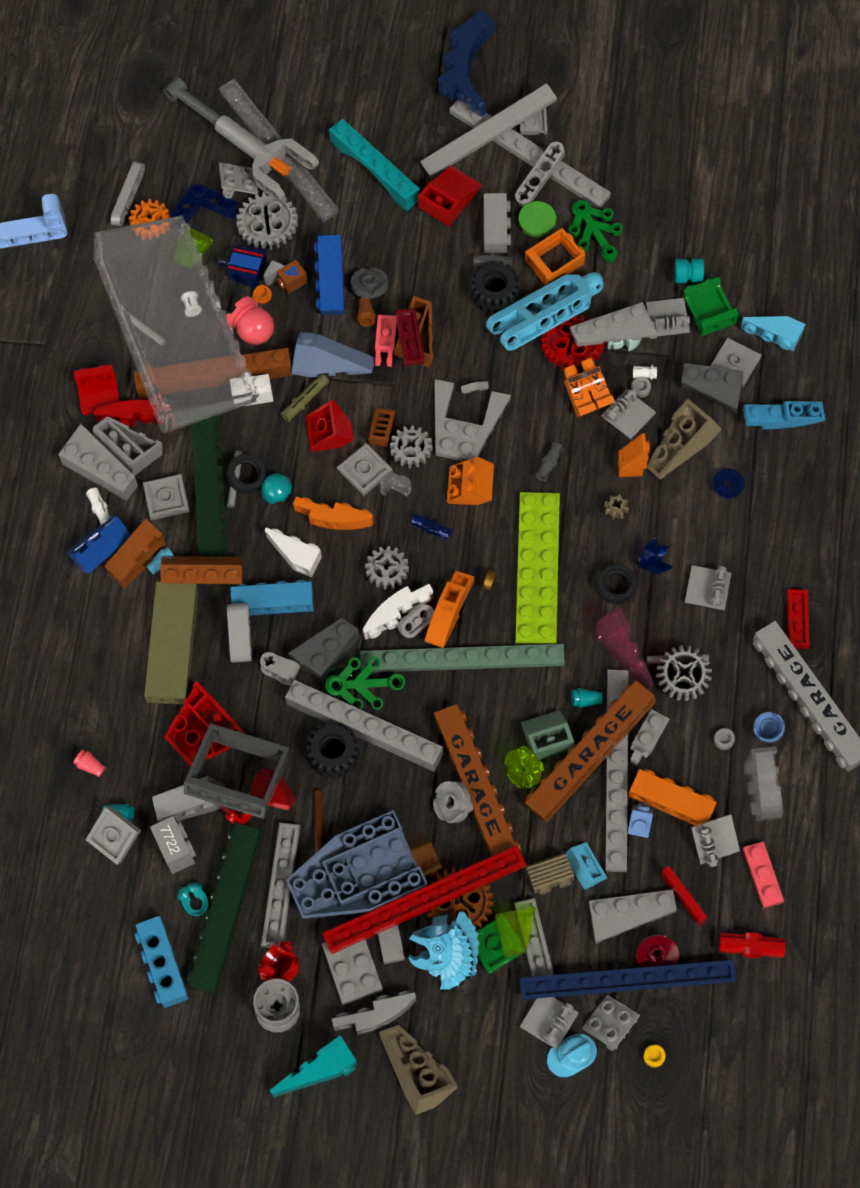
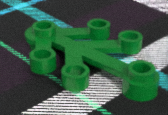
M584 200L575 202L572 207L575 219L569 227V233L572 237H578L580 234V224L583 219L587 225L582 239L578 242V246L586 244L587 246L582 248L584 252L588 251L589 241L593 234L602 248L603 261L607 263L614 262L617 258V250L608 244L601 231L612 233L614 236H620L623 226L620 223L610 225L594 221L591 217L595 216L607 222L613 219V211L611 209L599 210L591 208L590 204Z
M371 657L367 662V666L354 680L345 681L353 670H357L361 666L358 658H351L348 660L346 668L339 675L330 676L326 680L325 688L329 694L343 697L351 706H353L355 701H358L360 704L358 709L361 710L363 702L360 699H355L346 690L355 689L370 703V707L373 710H379L383 707L382 699L376 698L367 688L389 687L392 690H400L405 685V679L400 674H393L387 679L365 680L374 669L379 668L381 665L378 657ZM372 659L377 661L376 667L371 665ZM352 660L357 662L356 668L351 666ZM394 678L399 682L397 686L392 684ZM334 681L338 683L337 689L332 688ZM375 700H378L380 702L378 708L374 707L373 702Z

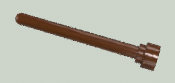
M320 789L314 790L315 854L323 847L322 791ZM322 875L317 876L318 880L323 878Z

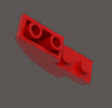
M155 400L121 401L103 406L94 411L97 422L102 421L108 416L129 427H135L136 420L145 424L149 422L158 423L161 426L175 425L176 421L174 410L158 408Z

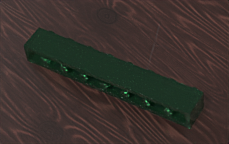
M214 405L191 407L198 548L200 556L225 557L224 550L228 549L227 538H224L223 531H227L226 519H222V513H226L225 501H221V495H224L225 492L224 483H220V477H223V466L219 465V459H222V449L218 447V441H221L220 429H217V423H220V414L215 411Z
M235 823L234 829H230L228 835L230 844L228 849L225 848L222 856L224 865L222 869L219 868L216 881H219L217 889L212 891L211 901L213 903L211 909H207L205 915L207 924L205 929H202L200 932V948L195 950L193 962H195L194 969L189 971L187 983H189L191 990L216 996L262 835L258 828Z

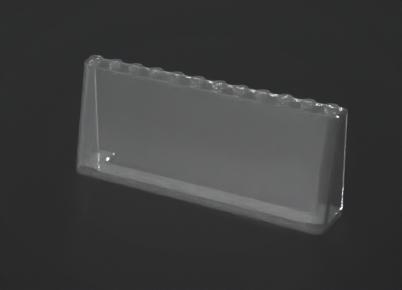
M183 216L95 232V263L161 432L163 434L256 402V399L259 397L258 388L252 383V374L250 370L247 371L245 357L239 352V343L233 338L232 326L227 323L226 312L221 309L220 298L214 292V283L208 278V269L206 266H203L201 252L197 251L195 238L191 237L190 226L188 223H185Z

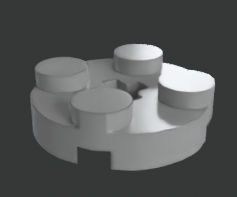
M447 781L437 787L435 791L437 795L436 799H433V807L438 818L448 823L463 821L473 809L470 794L464 783ZM451 797L454 799V806L450 805Z

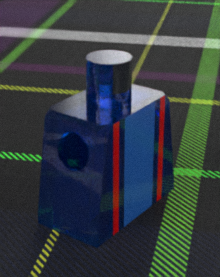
M235 247L232 256L221 255L219 266L227 267L228 277L231 280L255 289L259 284L267 259L266 251L263 248Z

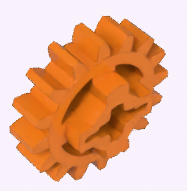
M151 199L148 200V203L142 200L141 206L135 204L136 210L130 211L129 221L131 229H134L136 235L140 233L141 238H144L146 235H148L149 239L152 238V235L159 238L158 233L165 234L164 228L169 229L168 222H171L169 210L165 208L164 203L159 205L158 200L152 203Z

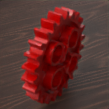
M576 315L543 334L542 351H544L545 357H549V363L555 361V367L561 364L562 370H564L566 367L575 365L577 370L580 371V362L589 358L593 362L594 359H600L605 342L596 345L577 346L570 327L586 321L584 320V315L580 319Z

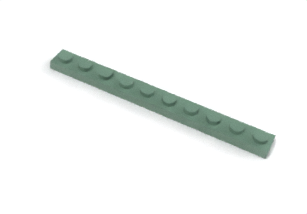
M564 644L360 651L361 671L367 666L369 658L378 657L380 659V667L372 672L564 666L565 664ZM372 659L371 665L376 667L377 661Z

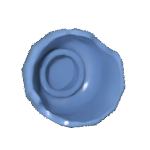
M765 712L755 719L754 733L761 741L773 743L783 736L785 723L779 714Z

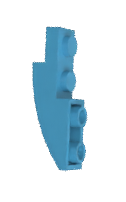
M785 401L783 405H745L743 407L746 426H761L762 429L791 428L825 420L822 402Z

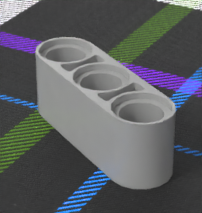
M248 603L227 604L231 663L251 662L252 648Z

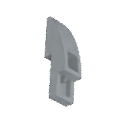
M410 991L400 992L398 996L391 998L389 995L377 997V1001H373L374 1010L370 1011V1008L358 1010L357 1014L349 1015L348 1012L337 1014L336 1018L332 1019L334 1030L338 1031L356 1027L357 1035L381 1028L405 1013L417 1001L416 995Z

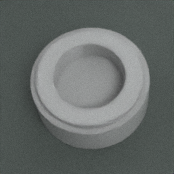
M638 377L633 380L631 389L633 388L637 391V397H646L650 393L651 383L647 378Z
M721 728L715 733L714 744L717 748L728 750L733 746L735 735L730 729Z

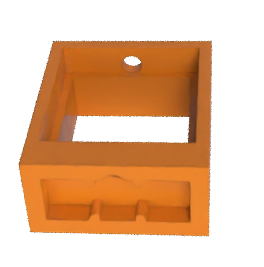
M561 228L525 251V262L546 286L583 266L585 252L581 246L575 244L572 235L566 233ZM561 243L574 259L552 273L540 256Z

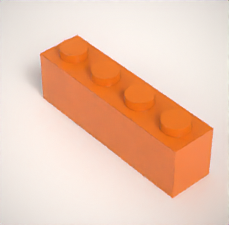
M639 769L628 797L695 826L710 821L717 803L713 801L714 799L706 794L699 795L694 793V790L690 787H680L669 778L662 779L655 776L656 774L650 770L644 769L643 771Z

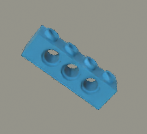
M157 916L136 924L137 931L134 932L137 943H142L144 951L141 952L144 964H149L150 971L147 974L151 984L155 983L157 991H154L157 1003H162L164 1008L188 1000L189 998L161 917ZM156 938L159 940L157 946H148L151 939ZM159 958L165 959V964L162 967L155 966V962ZM165 978L172 979V983L168 987L162 986V981Z

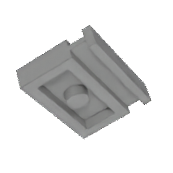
M546 108L520 123V135L547 134Z

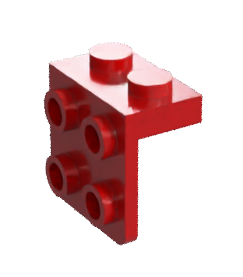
M104 364L96 368H81L78 371H74L83 415L94 414L95 410L103 406L120 402L116 374L112 365Z

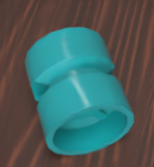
M685 258L675 259V283H687L688 280L691 283H703V258H692L690 262Z

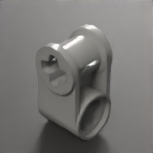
M272 652L264 653L260 658L263 674L283 684L292 685L300 669L298 663Z

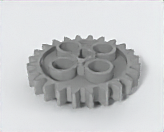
M265 192L262 193V197L255 194V200L249 197V204L243 202V208H239V215H237V228L239 234H242V239H247L248 245L254 242L255 248L261 245L262 250L266 246H269V249L272 250L273 245L280 248V242L286 244V238L291 240V233L295 234V227H298V216L296 208L292 206V202L287 203V197L278 202L271 196H266ZM265 207L268 208L269 225L271 231L270 235L267 234L264 213Z

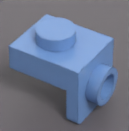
M643 803L633 805L628 834L648 838L654 809Z

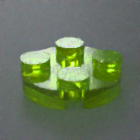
M527 746L511 750L506 755L504 761L505 766L508 765L509 771L506 773L509 780L518 788L526 787L528 789L537 785L541 779V772L544 770L542 761L538 760L536 755Z

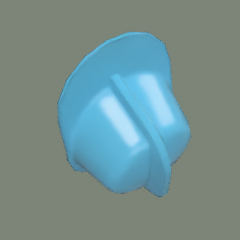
M584 1034L571 1035L562 1040L557 1050L553 1047L550 1049L547 1055L548 1067L553 1074L559 1077L572 1076L594 1062L597 1054L596 1045L590 1037Z

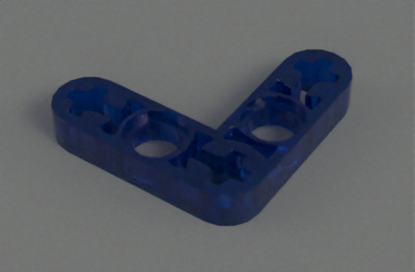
M194 184L170 213V224L177 229L185 227L200 206L224 217L234 218L239 213V205L232 198H226L223 194L204 185ZM215 198L218 199L219 202L213 204L210 203L209 200ZM185 204L193 205L190 209H186L183 206Z

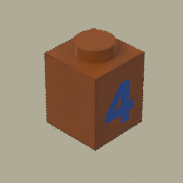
M297 260L277 270L278 279L276 281L279 287L285 289L288 294L308 283L306 272Z

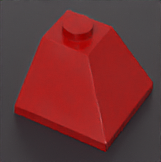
M330 400L306 415L310 451L341 448L354 440L351 421L335 401Z
M263 768L262 771L257 772L249 795L264 799L275 770ZM281 776L269 806L289 810L296 803V797Z

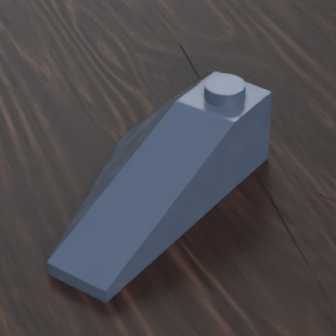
M300 332L295 347L292 374L306 377H317L318 374L329 373V376H336V373L346 372L348 375L372 373L376 358L322 335Z

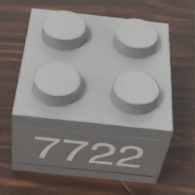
M174 816L150 827L172 874L195 864L193 857L196 854L189 839L184 840L188 836L181 821L176 822Z

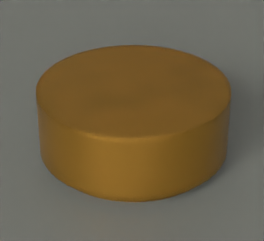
M489 569L483 589L491 590L496 571Z

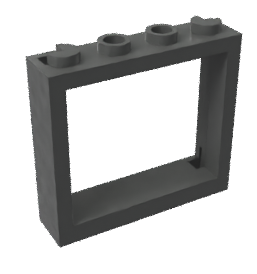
M210 723L185 779L184 794L264 819L288 761L289 748L279 743L275 744L260 737L256 738L240 731H233ZM213 742L278 762L264 799L197 779Z

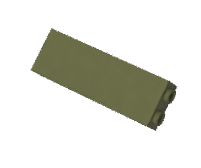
M156 581L144 694L147 703L185 704L184 701L186 697L188 698L199 591L197 584H172Z

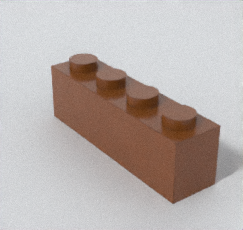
M162 556L160 564L161 583L242 584V557Z

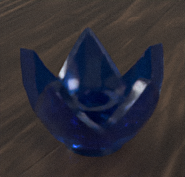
M655 538L644 546L638 561L640 566L646 571L661 574L673 567L661 561L669 546L654 545L658 541Z

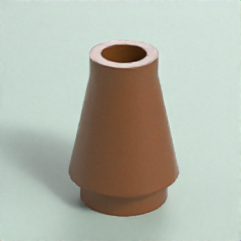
M362 297L359 299L357 320L360 325L365 327L375 323L376 315L370 298Z

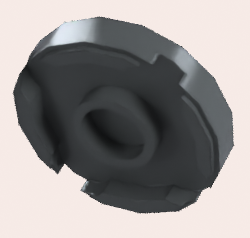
M370 267V269L365 270V268H361L351 276L350 287L357 296L363 298L379 297L388 289V277L381 269Z

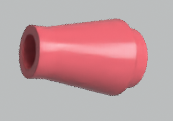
M83 749L73 762L77 765V768L98 777L101 776L106 768L89 751L86 752Z

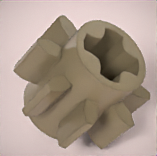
M621 494L615 497L610 495V502L605 501L604 507L607 508L605 514H610L612 520L619 517L623 519V512L628 513L629 508L626 506L628 500H623Z

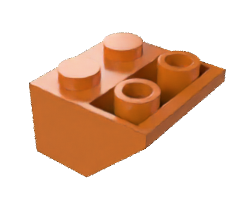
M477 456L450 466L447 503L480 505L492 501L494 464Z

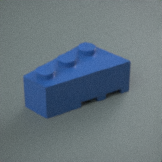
M113 515L69 549L67 554L80 571L89 574L99 564L109 558L118 547L121 548L131 534L120 519Z

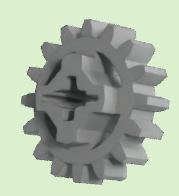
M405 426L403 432L397 430V436H392V442L390 443V449H392L391 456H395V462L401 461L402 467L406 463L409 468L412 467V464L419 467V462L425 464L426 458L431 457L430 451H433V446L430 444H432V439L428 438L427 431L422 434L421 427L418 430H414V426H411V429L408 430ZM401 442V443H402V446L400 447V450H399V449H398V446H399V443ZM422 444H424L423 451H421Z
M390 546L386 550L379 547L380 552L378 553L373 550V557L368 556L367 560L369 563L365 564L367 569L366 576L370 577V583L376 581V587L379 588L380 585H383L384 590L387 589L388 585H391L392 589H394L395 583L402 585L401 578L407 579L406 572H409V567L406 566L408 565V559H404V553L398 554V548L391 551Z

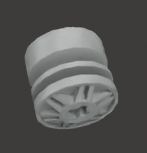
M271 979L262 983L257 988L254 994L253 1006L258 1023L264 1029L271 1032H284L296 1024L300 1016V1003L296 989L289 982L282 979ZM276 1005H279L280 1007L279 1012L275 1011Z

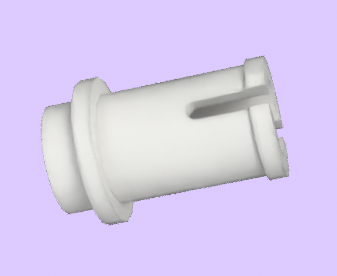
M653 365L651 367L634 366L633 378L657 379V367H653Z

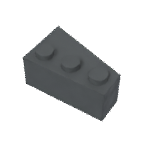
M685 363L682 387L738 414L744 373L740 370Z
M341 618L289 652L290 660L298 663L302 670L323 684L359 638L358 628Z

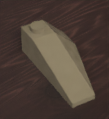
M689 399L674 413L669 429L665 430L663 434L664 439L661 445L656 448L647 465V469L660 480L707 446L722 430L711 417Z
M397 1025L379 1032L404 1095L415 1115L435 1108L457 1089L458 1085L449 1070L443 1064L437 1063L432 1058L433 1055L430 1052H425L418 1046L417 1041L401 1026Z

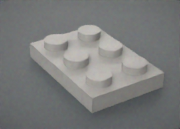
M366 940L334 954H331L326 942L322 943L342 1005L383 991Z

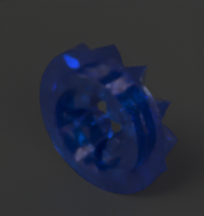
M723 469L716 473L712 484L714 491L718 493L719 497L722 496L729 499L736 498L742 493L745 482L743 476L738 471ZM725 479L729 483H733L731 486L732 490L728 486L724 487Z

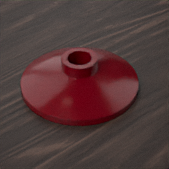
M652 935L640 943L636 952V959L640 968L676 965L679 959V950L671 938L665 935ZM660 950L658 954H653V951Z

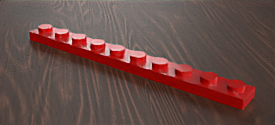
M516 845L323 933V936L331 954H334L526 867V863Z

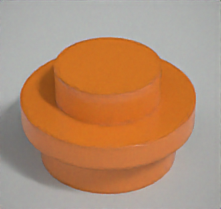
M259 285L253 291V298L259 304H265L271 300L272 292L267 286Z

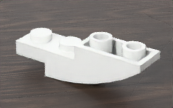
M430 584L412 593L407 586L383 602L371 615L363 628L365 640L378 637L386 629L396 628L401 620V613L407 614L414 609L413 607L422 603H429L433 598V590Z

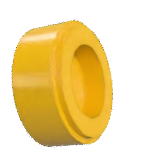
M650 1045L646 1048L643 1057L648 1066L656 1068L664 1063L666 1054L661 1046Z

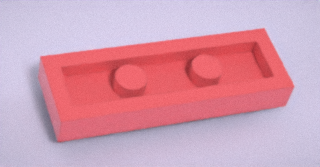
M764 842L743 847V852L763 909L782 904L784 899Z

